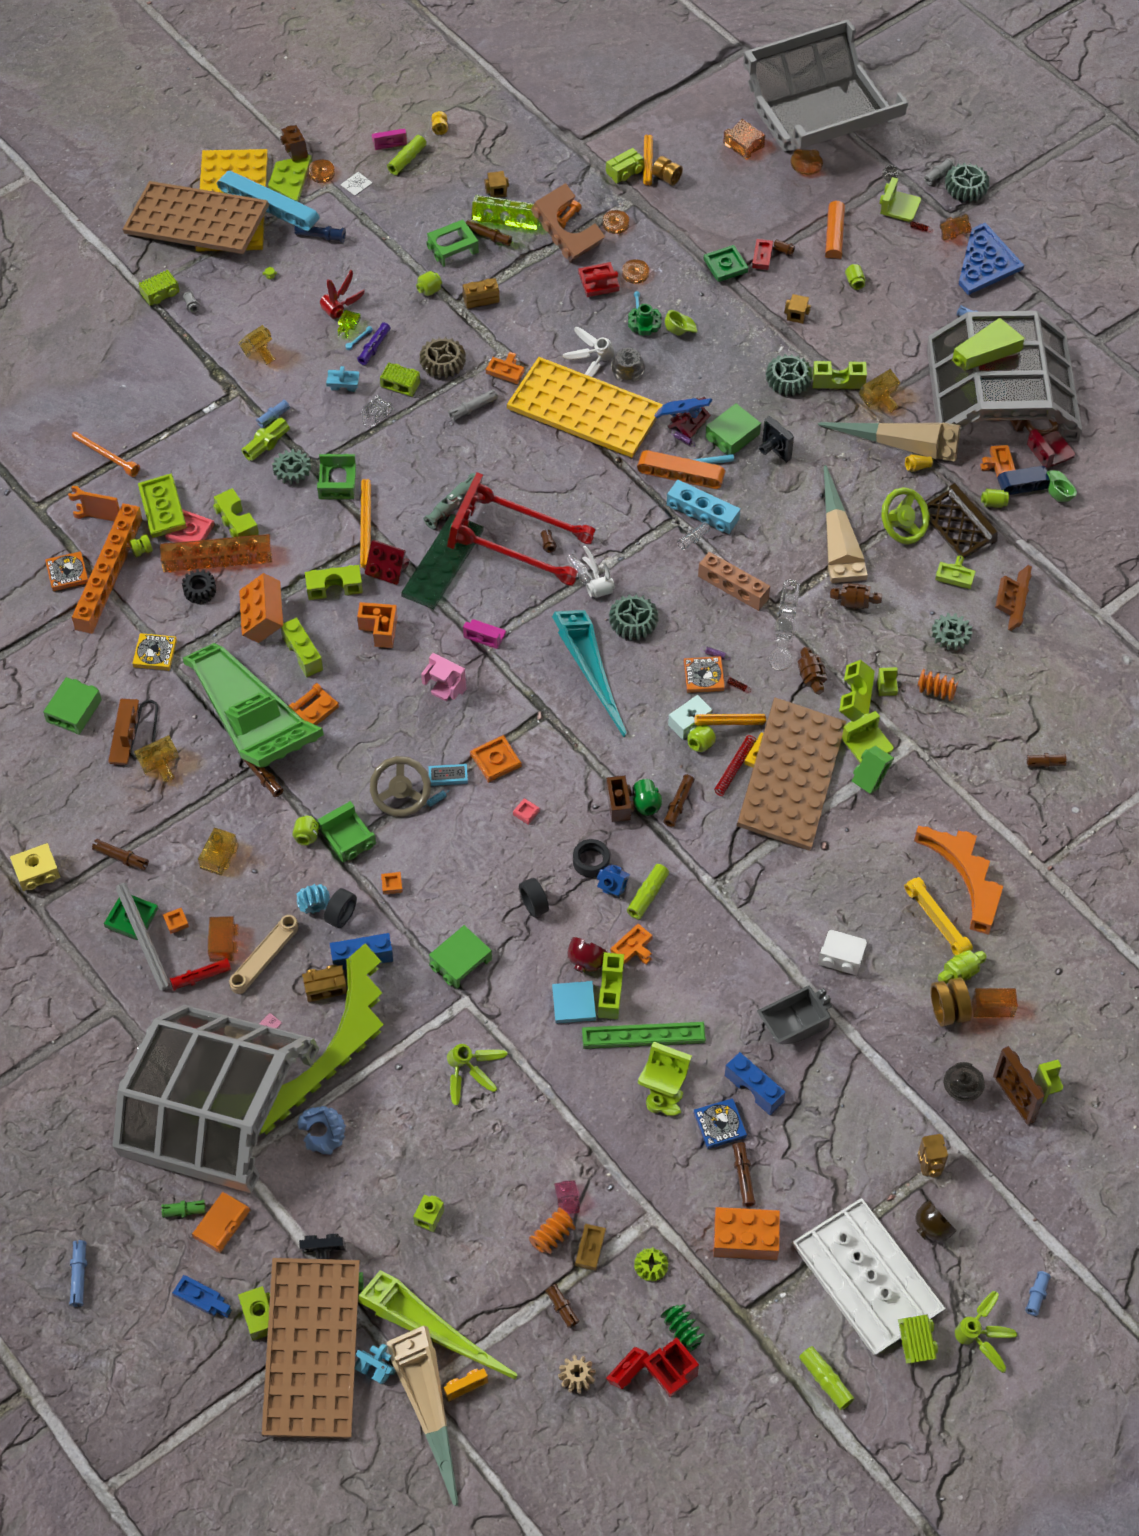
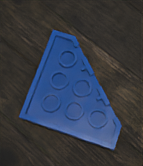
M983 223L971 229L959 286L967 295H970L1022 271L1024 264L986 223Z

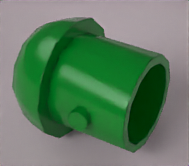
M642 779L635 782L632 786L634 808L642 815H654L662 806V795L659 793L658 788L655 787L654 782L650 779Z

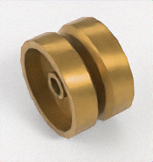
M961 977L950 979L948 984L944 981L931 984V1003L936 1020L941 1027L952 1025L954 1020L958 1023L971 1020V1000L967 986Z

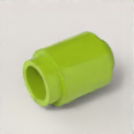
M858 264L848 266L845 274L850 287L854 290L862 289L865 286L866 279L861 266Z
M986 489L985 492H982L981 503H984L985 507L1002 508L1008 505V492L998 489Z

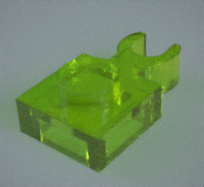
M344 310L338 321V336L345 332V338H348L349 330L355 331L361 319V314Z

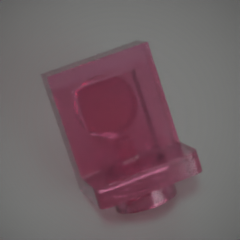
M575 1180L554 1183L558 1208L560 1207L567 1214L579 1213V1196Z

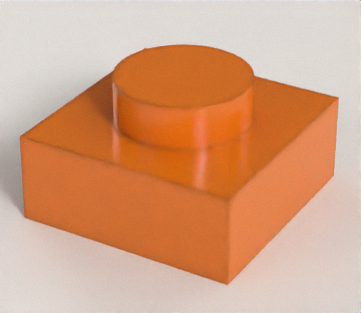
M401 872L381 874L383 895L403 893Z
M182 907L163 914L170 934L189 927Z

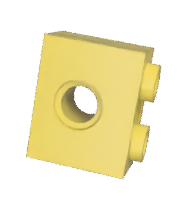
M48 843L10 856L22 891L32 890L39 885L51 883L61 878Z

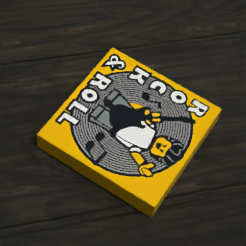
M140 633L132 663L133 667L170 671L177 643L176 636Z

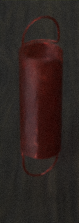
M914 221L910 224L911 228L925 232L928 231L929 226Z
M732 677L727 681L729 685L742 691L747 690L748 685Z

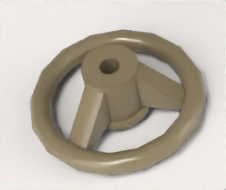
M395 756L384 760L375 768L370 778V794L373 802L382 812L390 816L406 817L415 814L425 806L430 796L431 781L427 770L420 762L410 757ZM396 764V776L390 780L389 787L379 794L377 785L381 773L389 766ZM404 764L415 768L421 775L423 781L422 794L413 789L409 778L404 776ZM393 795L396 798L410 796L418 802L406 809H393L383 801Z

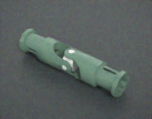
M471 473L465 482H461L449 495L433 508L429 515L423 518L429 528L435 529L441 520H445L462 504L475 473Z

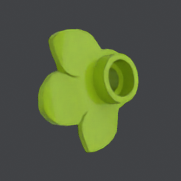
M650 1089V1094L646 1099L647 1108L652 1113L663 1112L667 1116L678 1115L681 1113V1110L677 1103L682 1099L683 1092L679 1090L676 1097H671Z

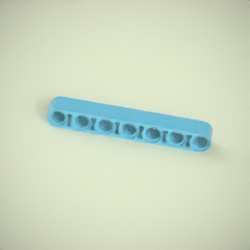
M227 171L217 181L218 188L224 193L268 200L269 207L266 210L267 213L303 230L309 231L320 218L314 209L232 171Z

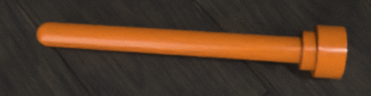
M78 432L72 433L74 439L123 467L127 475L135 477L139 473L140 465L133 461L126 462Z

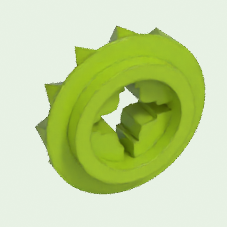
M654 1247L650 1249L644 1248L639 1254L637 1253L634 1261L636 1273L646 1281H657L664 1277L669 1265L667 1256L663 1254L662 1250H657ZM651 1257H653L654 1263H657V1265L653 1266L652 1271H650L649 1264H645V1262L650 1261Z

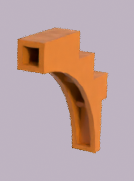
M918 825L914 842L927 846L942 855L962 876L968 888L972 904L970 929L989 935L1003 886L993 881H985L990 861L981 856L972 855L977 836L970 832L959 830L957 836H953L947 832H939L930 827Z

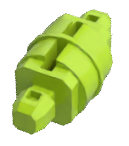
M967 950L953 956L952 959L944 963V971L939 973L938 981H944L947 984L950 979L959 977L964 981L970 980L980 972L981 964L986 961V954L983 951L973 953Z

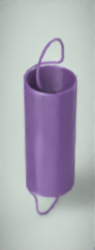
M676 431L674 434L675 438L688 446L693 442L692 439L679 431Z
M706 647L705 650L706 654L714 657L721 656V659L725 658V652Z

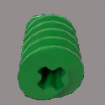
M685 1304L672 1306L661 1314V1318H664V1323L670 1326L669 1331L675 1333L674 1339L678 1338L690 1353L700 1346L705 1334L697 1335L700 1327H692L696 1320L687 1319L691 1313L690 1311L683 1313V1310L686 1308Z

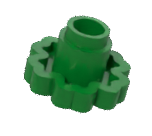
M641 304L638 309L633 308L628 314V327L632 332H638L641 336H649L651 332L656 333L661 328L662 314L658 309H653L649 304Z

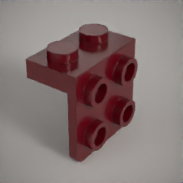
M1037 429L1030 431L1027 445L1040 463L1047 469L1074 458L1075 452L1058 431L1041 436Z

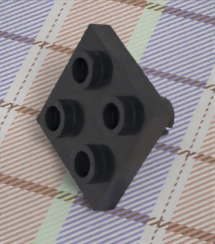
M768 416L764 419L763 444L759 445V450L763 455H767L772 450L787 463L792 459L794 436L790 431L782 427L777 420Z
M327 1234L326 1238L321 1239L317 1235L304 1236V1240H299V1247L303 1253L317 1252V1259H330V1251L346 1250V1243L339 1234Z

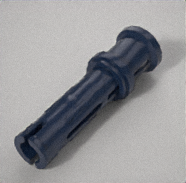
M297 226L294 228L295 235L325 238L327 241L337 240L341 243H344L346 238V229L343 227L337 229L332 228V226H327L326 228L313 226L309 231Z

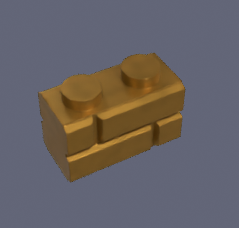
M496 278L462 284L463 299L467 309L500 302Z
M329 965L326 969L322 970L310 969L302 974L308 1002L347 994L342 965Z
M942 1134L924 1136L921 1140L917 1156L919 1164H921L922 1175L938 1177L944 1170L948 1152L946 1146H944L945 1141Z

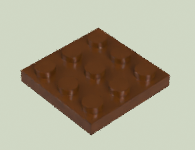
M1007 1046L1001 1050L993 1077L1029 1126L1037 1118L1044 1099V1092L1041 1086L1036 1085L1033 1081L1030 1071L1023 1067L1018 1054Z

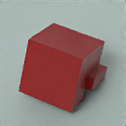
M675 1338L663 1347V1350L659 1348L643 1360V1365L669 1397H672L698 1376V1362L678 1338Z

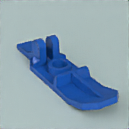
M692 398L668 402L659 408L654 416L659 418L662 415L670 414L675 417L677 413L686 412L690 413L693 418H697L702 410L701 407L709 406L712 398L703 400Z

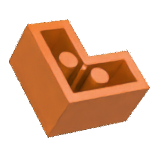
M360 602L357 615L358 629L373 631L374 647L393 648L398 619L397 606Z

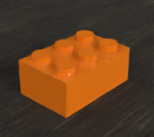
M262 573L239 590L242 636L257 643H260L283 626L280 581Z
M715 1207L713 1257L778 1260L780 1210Z

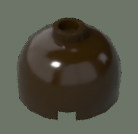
M929 1200L924 1202L917 1210L915 1222L919 1228L916 1231L924 1240L929 1238L934 1242H942L950 1238L957 1231Z

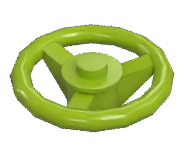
M905 487L894 489L886 496L881 512L883 526L888 535L895 541L907 545L916 543L925 535L929 526L930 515L923 497L913 489ZM905 494L906 497L899 506L889 512L892 500L899 495ZM914 499L919 504L922 512V525L920 529L914 524L915 512L911 507ZM892 526L900 527L914 536H900L894 531Z

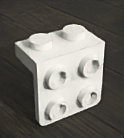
M829 930L820 952L818 965L857 976L867 942L859 937Z

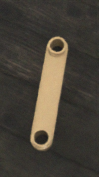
M285 915L282 917L280 922L230 977L229 984L234 993L243 994L246 992L247 988L293 935L297 933L298 921L294 916ZM237 982H243L240 985H235Z

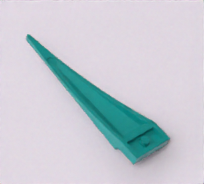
M585 610L555 611L552 618L559 629L558 634L620 733L625 737L627 732L606 678L593 623Z

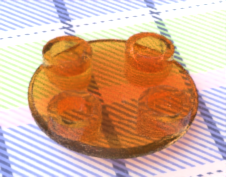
M796 149L790 163L796 172L803 175H813L822 169L823 160L816 149Z

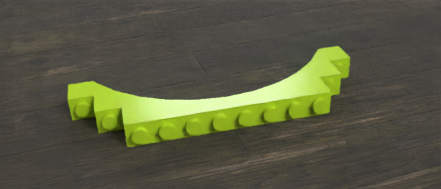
M366 943L346 959L348 990L345 1010L336 1034L325 1052L308 1070L281 1086L259 1135L263 1132L267 1135L276 1127L273 1124L278 1119L284 1120L291 1113L289 1109L293 1105L298 1107L306 1100L304 1096L309 1091L314 1093L322 1086L319 1083L321 1080L331 1078L336 1073L335 1068L339 1064L343 1067L352 1059L349 1055L354 1051L360 1052L366 1046L364 1042L368 1038L373 1040L381 1033L379 1029L384 1024L370 1008L380 1001L378 997L382 992L369 978L379 969L377 965L381 961ZM196 1090L181 1104L202 1109L209 1092ZM256 1093L250 1095L217 1094L210 1112L242 1120L241 1118H245ZM183 1112L194 1125L199 1122V1116ZM221 1123V1125L226 1130L230 1129L231 1127L233 1129L237 1128L236 1126Z

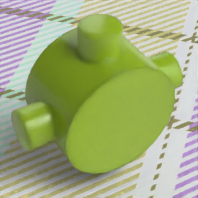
M268 267L263 272V275L271 280L277 275V271L272 267Z

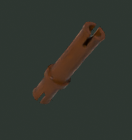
M469 219L465 222L473 233L486 237L494 243L498 242L508 247L512 243L513 237L500 232L498 229L488 228Z
M242 759L260 779L261 785L272 793L273 797H279L283 793L284 789L280 787L275 780V776L269 773L265 767H258L259 771L254 764Z
M688 774L683 776L673 801L668 805L669 810L663 820L666 826L674 827L679 814H682L684 810L683 805L695 781L693 776Z
M100 839L94 840L97 845L92 844V850L117 859L126 866L131 865L145 871L146 867L144 865L148 866L149 864L148 859L135 855L133 851H125Z
M744 1142L735 1143L732 1145L735 1156L734 1168L737 1169L742 1205L744 1207L753 1206L756 1204L749 1169L751 1162L747 1157L746 1144ZM741 1158H742V1161H743L744 1171H743V1169H742ZM744 1178L746 1179V1184H747V1190H748V1191H746Z

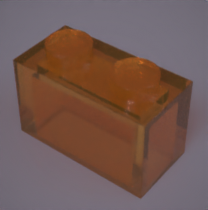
M233 916L209 917L208 956L210 962H218L225 958L228 961H234V954L238 953V942L235 941V936L239 935V925L235 924Z
M975 988L972 997L974 1018L1014 1017L1018 1007L1016 988Z

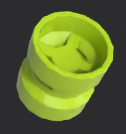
M143 535L137 540H129L135 557L141 556L144 552L150 553L153 551L147 535Z

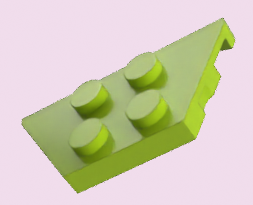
M308 155V158L292 161V159L277 161L268 184L269 189L298 202L312 161L311 155Z

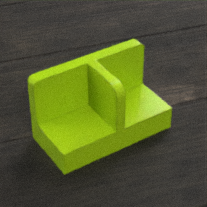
M1059 1060L1039 1064L1033 1081L1043 1089L1044 1099L1042 1103L1047 1101L1048 1095L1063 1090V1084L1059 1077L1062 1067Z

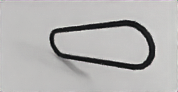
M145 700L141 703L139 707L138 722L137 724H135V736L143 705L149 702L155 704L152 747L150 753L144 757L135 756L132 752L134 740H132L130 754L133 758L138 760H144L149 758L154 751L158 716V704L154 700Z

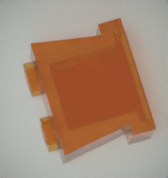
M741 119L731 130L728 128L724 131L723 144L747 160L751 157L752 153L764 148L765 134L744 119Z

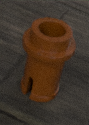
M776 239L773 244V250L785 253L786 256H792L795 251V246L792 243L788 244Z
M543 530L540 533L543 541V550L547 553H552L557 547L556 542L553 540L552 531L548 530L547 535V531Z

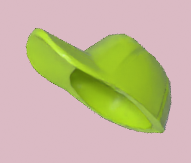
M675 310L667 312L664 322L667 331L677 336L687 331L697 333V327L693 319Z

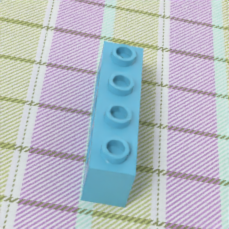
M677 480L667 493V506L704 524H708L721 532L730 534L740 520V508L680 480Z

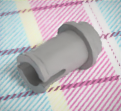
M186 292L183 295V299L187 304L186 308L189 312L195 313L199 310V302L196 301L192 292Z

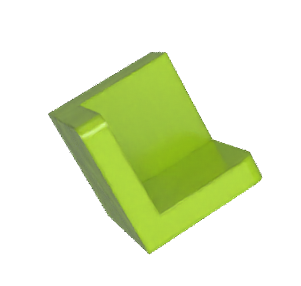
M897 667L879 668L877 676L879 696H896L898 694Z

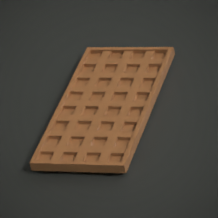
M149 181L124 225L123 232L129 235L244 254L269 207L268 200Z
M774 697L736 826L810 851L846 721Z
M272 1258L262 1418L263 1437L351 1439L360 1260Z

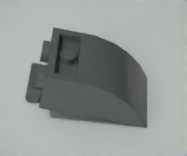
M810 985L757 1010L776 1042L783 1045L805 1040L828 1029L831 1019L828 1009L832 1008V1005L830 1003L831 998L829 995H826L827 992L824 988L815 993Z

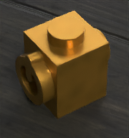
M504 171L487 173V179H484L486 194L490 193L491 199L507 197L509 180L508 177H505Z
M792 294L791 300L787 299L784 314H787V321L804 323L805 316L810 314L811 305H808L809 297Z

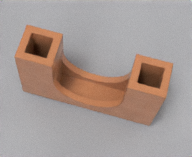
M565 183L537 200L531 210L534 217L538 218L541 222L543 229L550 234L554 244L558 245L561 249L563 256L571 263L601 244L605 235L596 223L580 233H569L559 225L557 212L570 205L576 197Z

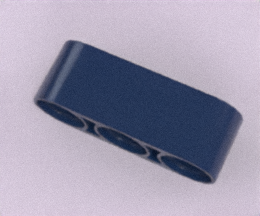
M1045 466L1006 471L997 477L1001 490L1008 492L1009 495L1044 490L1049 488L1050 484L1047 474L1048 470Z

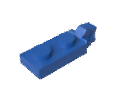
M183 1275L172 1292L173 1296L209 1315L215 1316L218 1313L228 1318L232 1311L231 1306L224 1303L225 1298L220 1293L186 1275Z

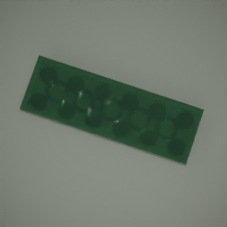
M451 514L401 592V597L433 610L435 609L475 546V543L470 545L456 543L454 549L447 547L451 525L456 515ZM469 521L468 528L474 532L475 536L480 537L484 531V526Z

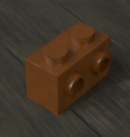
M290 125L281 129V143L284 145L286 153L289 154L292 161L308 158L306 141L298 126Z
M626 775L607 777L606 792L611 822L631 820L634 804L629 798L631 796L630 784L627 785Z

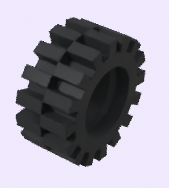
M196 569L194 573L192 570L190 575L187 573L182 580L184 596H186L187 600L190 599L191 603L196 601V604H200V601H202L204 604L206 599L211 601V597L214 598L217 591L214 576L209 571L206 573L204 569L201 572L199 569ZM200 583L206 585L203 589L200 590L192 588L194 585Z

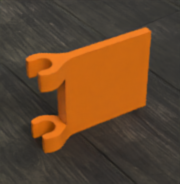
M78 486L71 487L72 492L75 494L69 493V499L71 501H81V504H76L77 510L81 511H73L75 518L94 517L115 521L120 510L117 498L84 492Z

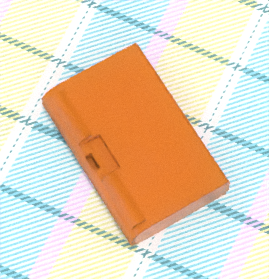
M222 1192L194 1230L192 1237L214 1251L221 1253L251 1210L245 1204Z

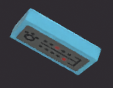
M467 764L429 766L431 786L468 784Z

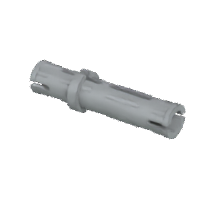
M491 389L485 394L467 403L463 402L461 406L448 411L449 417L452 418V421H455L464 415L468 416L472 411L497 400L498 395L494 389Z

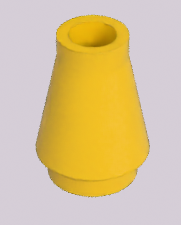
M911 454L905 458L907 471L914 472L932 467L933 465L931 456Z

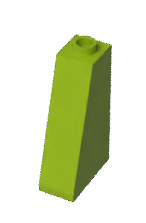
M999 318L956 347L952 361L966 371L1022 351L1025 338Z

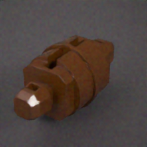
M859 583L843 584L842 590L840 588H833L830 591V598L835 600L841 599V606L854 609H869L870 602L872 604L882 603L881 593H871V586Z
M804 647L800 652L802 658L797 661L800 676L806 687H811L815 694L820 695L824 692L823 683L827 681L825 666L819 655L813 654L809 647Z

